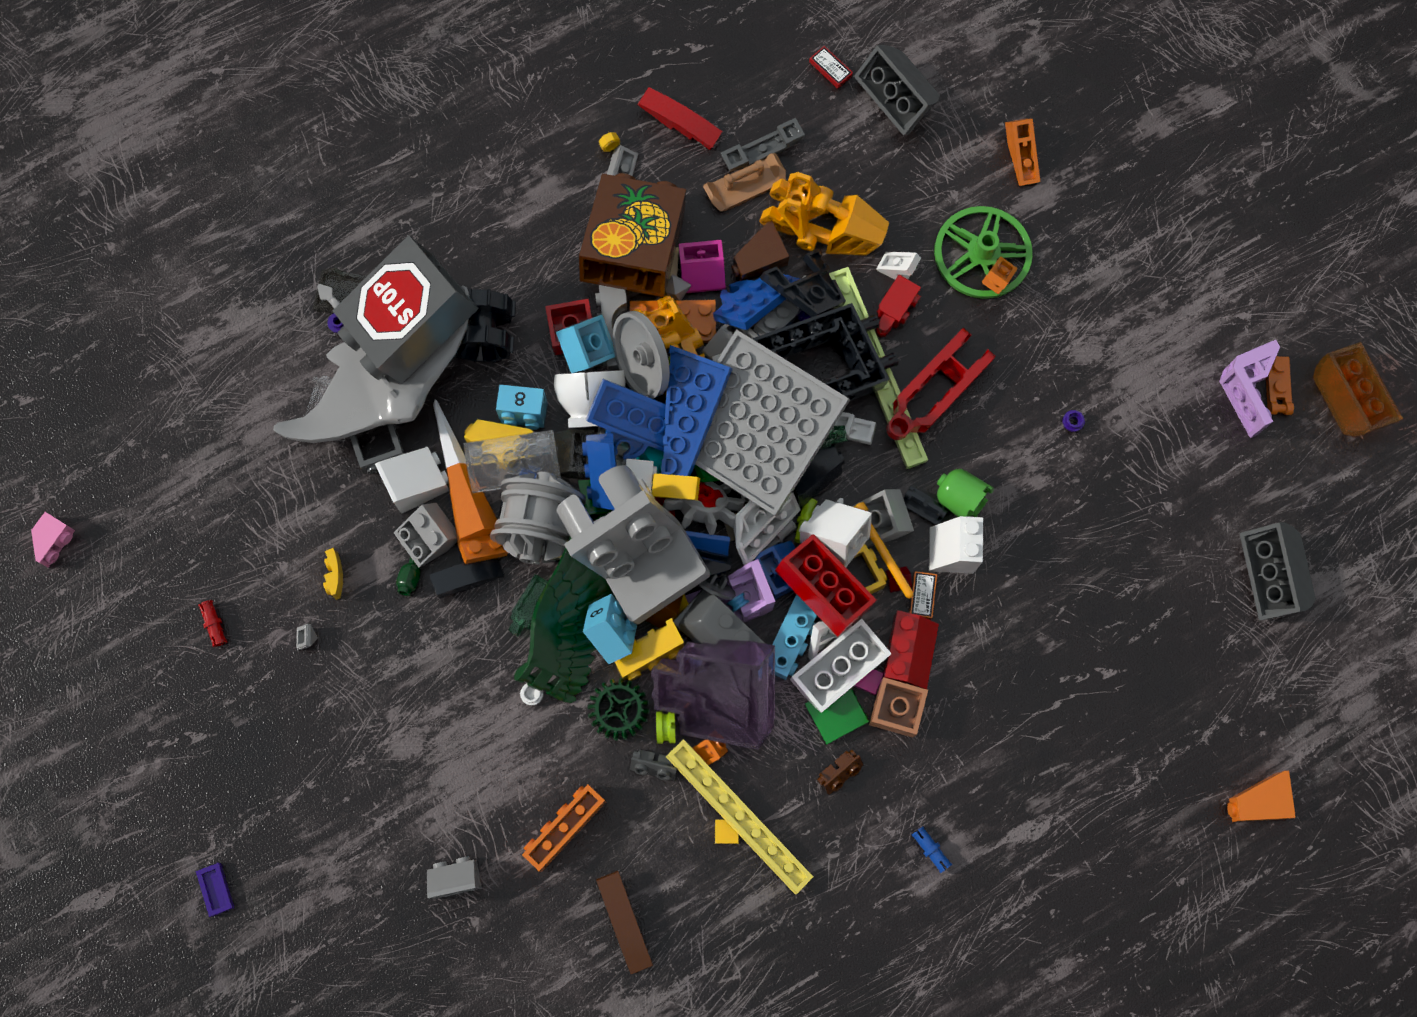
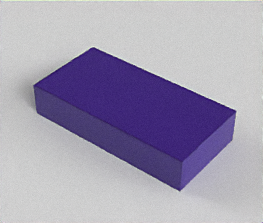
M216 863L196 871L209 917L234 909L222 864Z

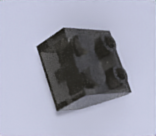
M572 428L552 434L549 473L556 475L557 478L590 479L585 477L584 465L588 464V456H583L582 443L586 442V435H595L594 429Z

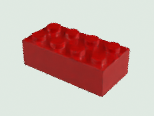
M814 534L784 557L775 569L776 573L837 637L863 616L877 601Z

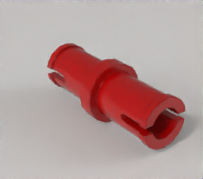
M207 600L198 604L205 622L203 626L204 629L208 630L212 646L219 647L226 644L227 640L221 627L222 620L217 616L213 600Z

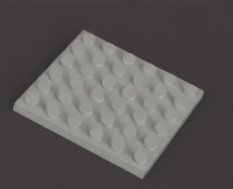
M736 329L716 361L731 367L733 370L695 464L766 511L777 516L850 399Z

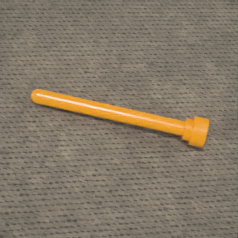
M864 502L853 506L854 508L869 511ZM871 523L870 539L905 597L908 599L912 598L914 595L912 589Z

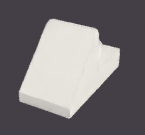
M885 252L876 269L895 280L898 275L909 279L921 257L917 253Z

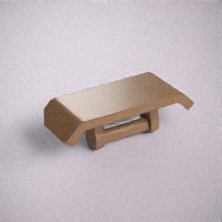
M770 153L765 159L755 161L754 164L735 173L727 174L724 178L715 182H707L703 187L712 204L719 211H727L770 191L773 183L782 178L786 180V170L777 154Z

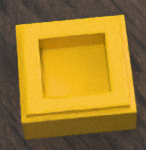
M715 820V844H738V833L726 820Z

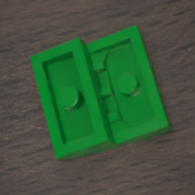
M852 688L822 713L810 702L805 703L826 744H830L870 722Z

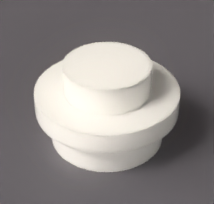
M525 684L521 689L520 696L525 704L530 706L537 705L543 698V690L538 691Z

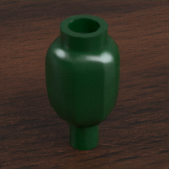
M411 557L409 563L401 567L396 580L397 592L404 596H410L411 592L415 591L420 578V568Z

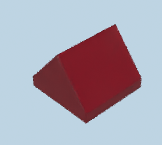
M907 566L900 567L899 569L901 573L903 574L910 588H912V579L909 569L907 568ZM890 570L885 571L890 593L901 591Z

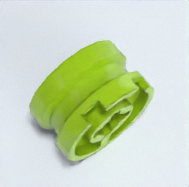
M662 711L656 712L657 744H663L664 741H669L670 744L676 743L675 711H669L667 714H663Z

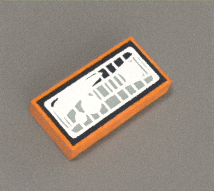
M914 572L912 585L914 595L911 598L909 613L932 619L937 574Z

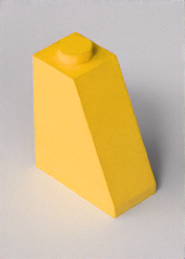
M477 419L474 424L471 423L467 427L464 438L469 445L507 471H510L534 440L535 435L529 428Z

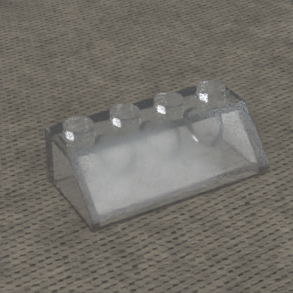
M553 430L464 443L466 466L472 493L501 489V482L504 479L529 473L535 474L534 479H536L537 472H548L556 475L557 479L561 478L556 438Z

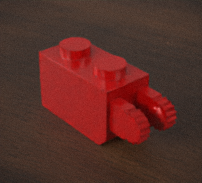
M901 275L897 276L879 304L877 316L880 319V326L876 329L878 336L884 337L888 335L892 327L897 329L900 323L905 324L910 315L908 310L911 306L915 308L921 298L918 295L921 289L920 286Z

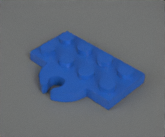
M783 274L790 283L800 279ZM760 277L755 281H738L728 285L730 293L725 289L721 291L722 306L713 313L714 321L748 330L786 300V298L762 281Z
M603 378L586 421L605 428V434L614 433L616 455L618 454L617 447L619 443L627 442L629 444L628 450L622 456L624 460L639 457L648 446L664 452L663 436H665L666 424H664L666 404Z

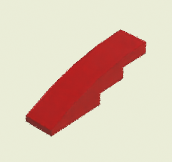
M648 87L637 104L669 129L674 127L688 139L694 138L709 150L714 146L722 133L720 129L697 113Z

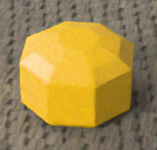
M609 132L601 137L599 145L604 152H610L620 145V139L616 133Z

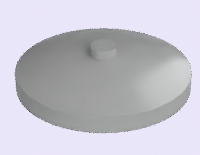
M638 311L621 314L616 319L613 328V348L620 371L624 370L626 383L631 390L653 399L660 397L668 387L670 375L668 356L662 338L654 324L644 314Z

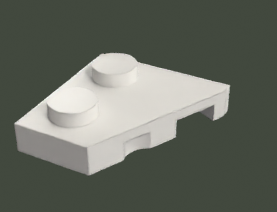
M823 621L813 625L807 656L810 660L815 658L824 647H828L839 638Z

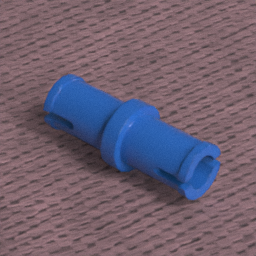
M922 826L918 831L924 838L922 839L917 831L912 834V837L915 838L924 850L923 854L925 857L928 856L941 874L946 869L940 861L943 862L946 868H949L952 863H950L939 848L940 844L938 842L935 843L925 830V827Z

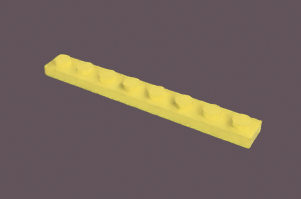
M684 739L666 756L794 894L799 893L813 878L807 869Z

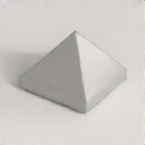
M672 274L668 280L665 294L675 300H682L691 284Z
M305 624L297 627V650L311 647L318 639L312 625Z

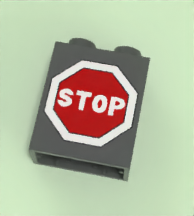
M408 235L333 312L344 325L337 332L340 338L353 350L358 351L362 348L366 353L360 360L361 365L377 380H380L387 374L398 382L403 383L479 308L437 258Z

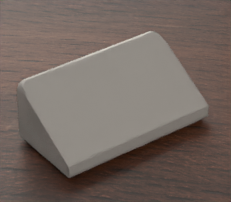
M622 145L615 148L607 174L615 176L616 174L625 173L633 176L638 153Z

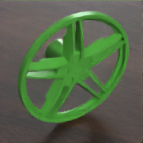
M970 207L955 213L943 224L935 242V261L942 277L954 289L970 297L989 299L1011 292L1024 280L1032 263V245L1024 227L1010 214L993 207ZM975 213H988L981 234L978 237L963 228L960 229L953 225L954 222L964 216ZM992 214L996 215L993 231H987ZM1000 217L1007 220L1017 229L1024 245L999 243L997 233ZM948 229H950L951 231H953V232L956 233L957 235L961 236L962 238H964V239L970 241V243L968 244L967 242H965L963 239H961V238L958 237L957 235L955 236L953 233H951L950 231H948ZM945 234L968 250L966 254L948 269L942 258V241ZM1001 251H1026V253H1001ZM1000 256L1004 259L1026 257L1024 267L1018 277L999 294L992 290L983 291L969 288L955 279L978 264H981L985 275H987L989 272L988 267H993ZM968 259L972 262L953 276L950 274Z

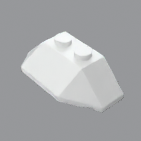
M791 493L777 516H774L751 500L736 514L734 536L737 551L744 565L752 562L800 511L794 493Z

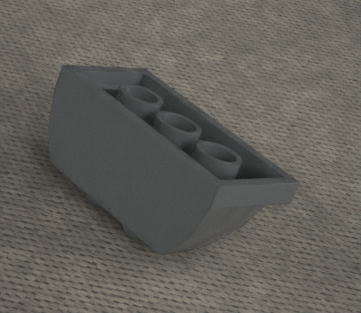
M877 45L854 75L855 79L903 136L910 134L922 117L938 102L940 97L939 93L901 50L891 46Z
M1285 522L1239 533L1259 621L1304 612L1311 608L1316 597L1301 534L1293 526Z
M704 589L673 620L674 624L738 685L769 652L768 646L718 597Z

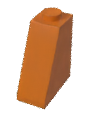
M1289 771L1275 773L1229 798L1230 803L1227 806L1232 822L1296 818Z

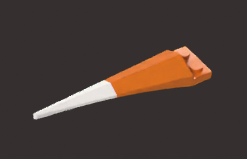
M435 400L433 407L448 476L457 543L464 563L469 564L507 556L508 552L504 550L503 546L490 538L491 531L496 529L495 522L497 518L437 400Z

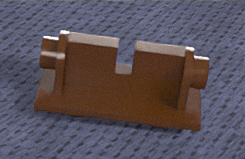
M852 749L849 752L845 751L834 761L839 767L837 770L832 765H829L819 774L820 777L817 781L822 787H825L828 795L833 791L836 792L841 789L844 782L851 776L857 775L861 767L864 766L860 756L856 755Z

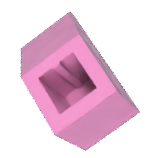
M44 512L31 530L36 561L49 567L58 559L59 552L64 545L71 541L75 532L74 529Z

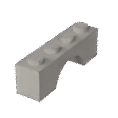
M599 285V293H595L596 304L601 306L602 313L597 314L598 316L603 315L613 342V324L619 315L628 311L626 292L624 289ZM615 357L603 362V367L607 366L608 371H620Z

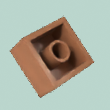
M883 677L879 684L869 725L912 738L915 737L918 733L928 690Z

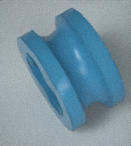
M744 592L726 603L732 607L731 611L733 613L750 602L744 598Z

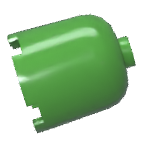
M963 469L952 470L948 475L944 473L937 482V485L940 486L937 491L939 503L957 517H977L988 502L985 496L988 492L991 494L994 491V487Z

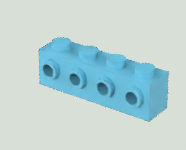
M797 594L761 668L784 680L787 679L788 675H794L798 666L795 660L798 655L803 656L808 646L804 641L807 635H812L813 625L816 624L814 621L817 615Z

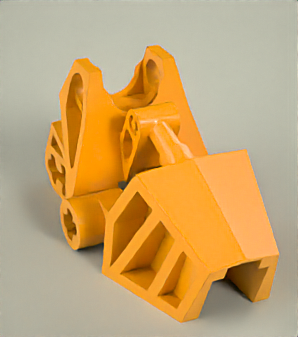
M799 172L790 174L788 181L782 178L773 183L769 194L773 199L781 202L778 208L771 206L765 209L759 221L764 226L768 221L772 220L777 231L788 235H797L798 240L796 244L803 250L813 251L818 241L828 245L826 254L868 255L882 245L889 226V222L858 195L844 196L842 203L832 200L834 192L830 188L818 186L811 176ZM829 212L838 218L832 231L809 223V220Z
M671 296L658 299L659 308L654 311L633 310L644 314L654 324L662 338L665 349H669L671 345L698 355L696 349L704 346L698 330L692 327ZM666 389L665 393L663 394V396H664L665 398H666L667 389Z

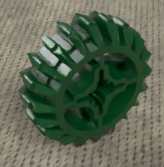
M623 678L619 679V685H615L614 679H610V687H607V684L603 682L602 687L604 691H601L599 688L595 689L596 694L599 695L598 698L590 696V700L595 702V704H589L588 709L595 710V712L588 714L589 719L596 718L591 723L592 727L601 725L597 730L598 734L606 730L605 738L609 739L611 733H614L615 741H618L619 734H622L623 739L627 740V732L630 731L632 737L636 736L633 730L635 727L639 731L643 730L639 722L647 723V718L643 717L642 714H650L649 709L643 708L649 705V701H641L646 696V693L641 692L637 694L640 690L639 685L631 689V680L624 686ZM613 692H625L630 694L632 698L619 700ZM607 696L611 703L610 708L605 714L600 716L601 703ZM613 700L620 707L625 706V709H622L625 719L618 712H612L615 710ZM637 703V715L630 722L627 717V711L632 705ZM617 718L621 720L624 727H611L605 722Z

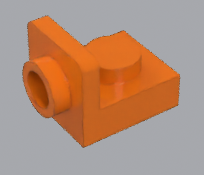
M716 732L692 747L707 765L712 764L728 752L725 741Z

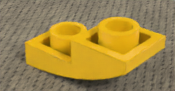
M331 548L325 551L327 558L324 561L330 573L324 575L326 582L323 585L327 595H331L337 600L341 598L343 570L338 552Z

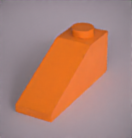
M1033 119L1005 122L1007 143L1019 186L1040 182Z

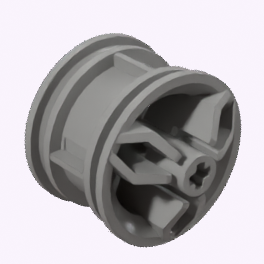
M537 472L536 479H534V473L507 478L501 482L503 506L500 519L495 522L496 529L491 531L490 538L502 545L504 550L515 558L520 556L519 560L528 564H540L541 555L543 556L542 563L561 559L566 548L564 544L568 542L570 535L556 512L557 507L571 495L578 496L583 505L586 503V497L582 493L575 490L573 486L561 478L557 479L556 475L548 472Z

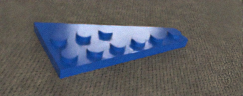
M670 345V375L666 393L664 422L666 427L665 436H663L664 456L661 474L691 476L733 369Z

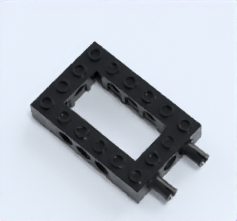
M853 303L752 338L782 358L836 339L851 371L843 377L831 378L824 384L846 396L850 401L883 389L890 380L885 369L898 365V358L893 359V357H896V354L893 352L879 358L867 334V331L879 328V320L874 321L878 317L872 315L860 320Z

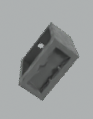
M387 424L396 450L367 460L364 459L357 435L350 436L359 466L364 474L378 472L375 465L377 462L405 454L395 424Z

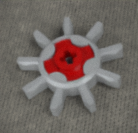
M700 482L698 501L666 498L663 507L667 511L680 510L683 513L684 517L681 525L684 529L693 520L705 523L709 535H714L717 527L716 520L718 519L734 529L736 514L731 511L739 512L744 507L745 499L727 497L732 488L725 483L719 486L714 482Z

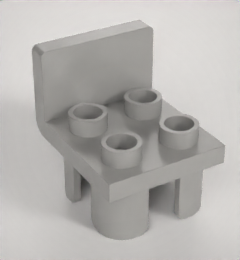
M620 465L607 470L599 477V483L615 510L593 522L580 498L576 495H571L559 504L556 512L571 537V540L564 544L570 556L606 579L628 620L638 625L709 578L710 571L677 518L655 500L643 479L638 481L628 466Z

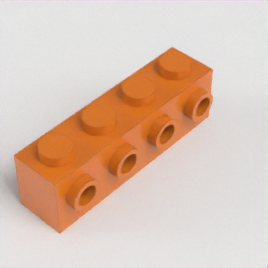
M588 784L585 788L581 786L573 794V801L569 805L565 803L557 811L558 817L553 822L548 821L540 830L542 834L536 840L534 838L531 839L523 848L525 852L522 856L539 872H542L606 803Z

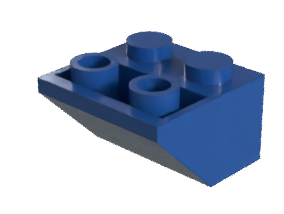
M792 540L769 547L760 552L753 560H759L775 600L793 591L775 571L782 559L796 548Z

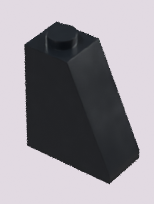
M834 445L818 450L794 488L793 493L799 507L805 506L842 474L844 458L841 452H837Z

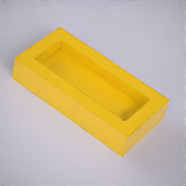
M654 474L652 495L653 497L698 501L700 478Z

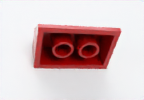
M897 610L894 615L888 645L891 655L886 658L883 677L927 690L939 624L923 616Z

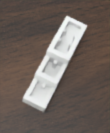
M842 412L829 434L871 445L877 425L876 422L855 418L854 414Z

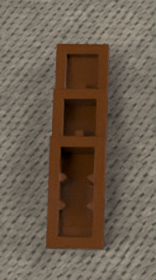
M619 871L596 879L630 974L653 966Z

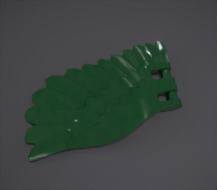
M566 548L535 606L531 620L528 660L516 670L514 680L520 683L526 682L531 688L538 691L544 690L547 695L563 702L572 703L576 701L574 695L582 691L581 686L586 685L588 682L586 676L591 672V668L588 665L595 659V656L591 653L597 650L583 633L588 606L610 594L615 599L617 598L605 578L571 557ZM534 667L539 668L535 673L530 674ZM553 675L557 676L554 680L549 682Z

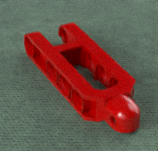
M962 328L892 403L894 417L886 427L888 436L893 440H902L909 433H925L996 356L988 349L967 370L953 357L972 335L965 328ZM941 370L956 384L953 388L949 389L945 396L934 405L925 417L916 418L913 421L904 413L907 409V403Z

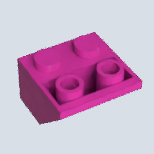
M722 240L679 244L681 278L691 284L687 293L726 290Z

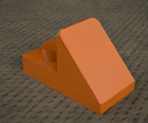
M1000 256L982 283L996 294H999L1010 282L1018 268Z

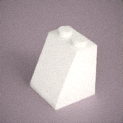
M428 447L375 463L393 503L401 514L450 491L447 486L448 476L445 470L440 472L437 465L441 464L436 452L431 453Z
M825 499L821 506L817 505L815 507L812 517L808 521H804L800 526V543H803L814 534L847 567L870 538L872 513Z
M960 516L930 527L929 571L973 574L982 564V517Z

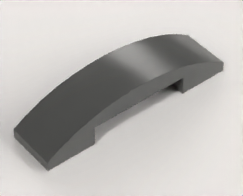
M794 118L777 126L776 131L742 147L738 144L721 152V156L730 172L741 170L754 164L755 161L765 159L770 153H776L777 155L803 139L805 134L797 119Z

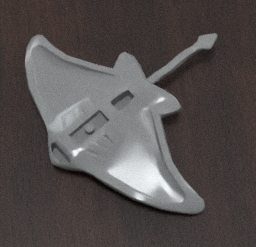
M318 284L317 288L320 299L327 300L335 309L340 302L333 295V288ZM461 286V288L470 298L467 287ZM469 319L403 383L398 382L387 374L380 380H377L368 373L360 363V360L366 355L362 348L355 351L345 342L333 347L326 356L339 368L319 404L304 417L278 422L274 425L273 430L278 435L287 439L318 443L340 440L382 425L401 424L415 420L424 405L431 387L457 353L468 328Z

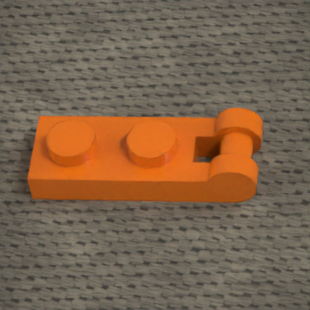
M1276 356L1266 377L1267 408L1270 410L1271 415H1276L1277 413L1292 415L1294 412L1289 357ZM1277 400H1282V404H1278Z

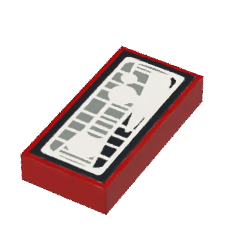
M825 46L809 59V63L837 89L853 76V72Z

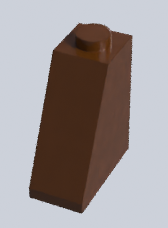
M772 220L768 221L734 256L731 269L735 278L739 277L740 281L752 280L771 268L777 266L779 269L788 265L789 255Z

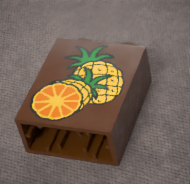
M602 173L579 253L580 281L664 297L685 216L686 189L678 188L675 184L668 181L651 183L636 180L633 176L625 173L616 174L615 176Z

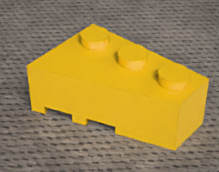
M672 618L665 621L667 625L656 631L651 629L647 632L648 635L638 640L634 639L632 654L614 662L623 680H635L641 676L640 672L648 668L652 671L662 665L661 662L667 658L671 661L682 655L681 651L684 650V641Z

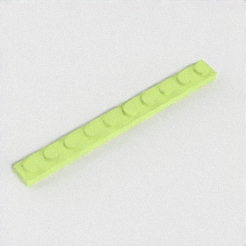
M849 267L829 273L831 279L836 280L846 300L843 306L853 303L860 320L868 318V313ZM875 330L867 331L879 358L885 356ZM890 368L885 369L890 380L883 389L875 392L887 423L894 417L892 403L900 394ZM906 409V411H905L904 413H905L908 417H910L909 412H908V410ZM909 433L902 440H895L906 469L928 461L917 433Z

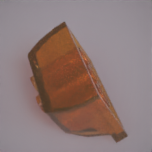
M1361 342L1330 352L1317 364L1313 379L1344 435H1364L1403 419Z

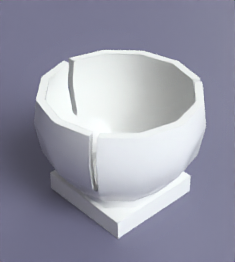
M624 370L555 375L554 388L557 401L571 416L568 419L569 428L597 426L587 422L586 418L602 379L604 378L625 387Z

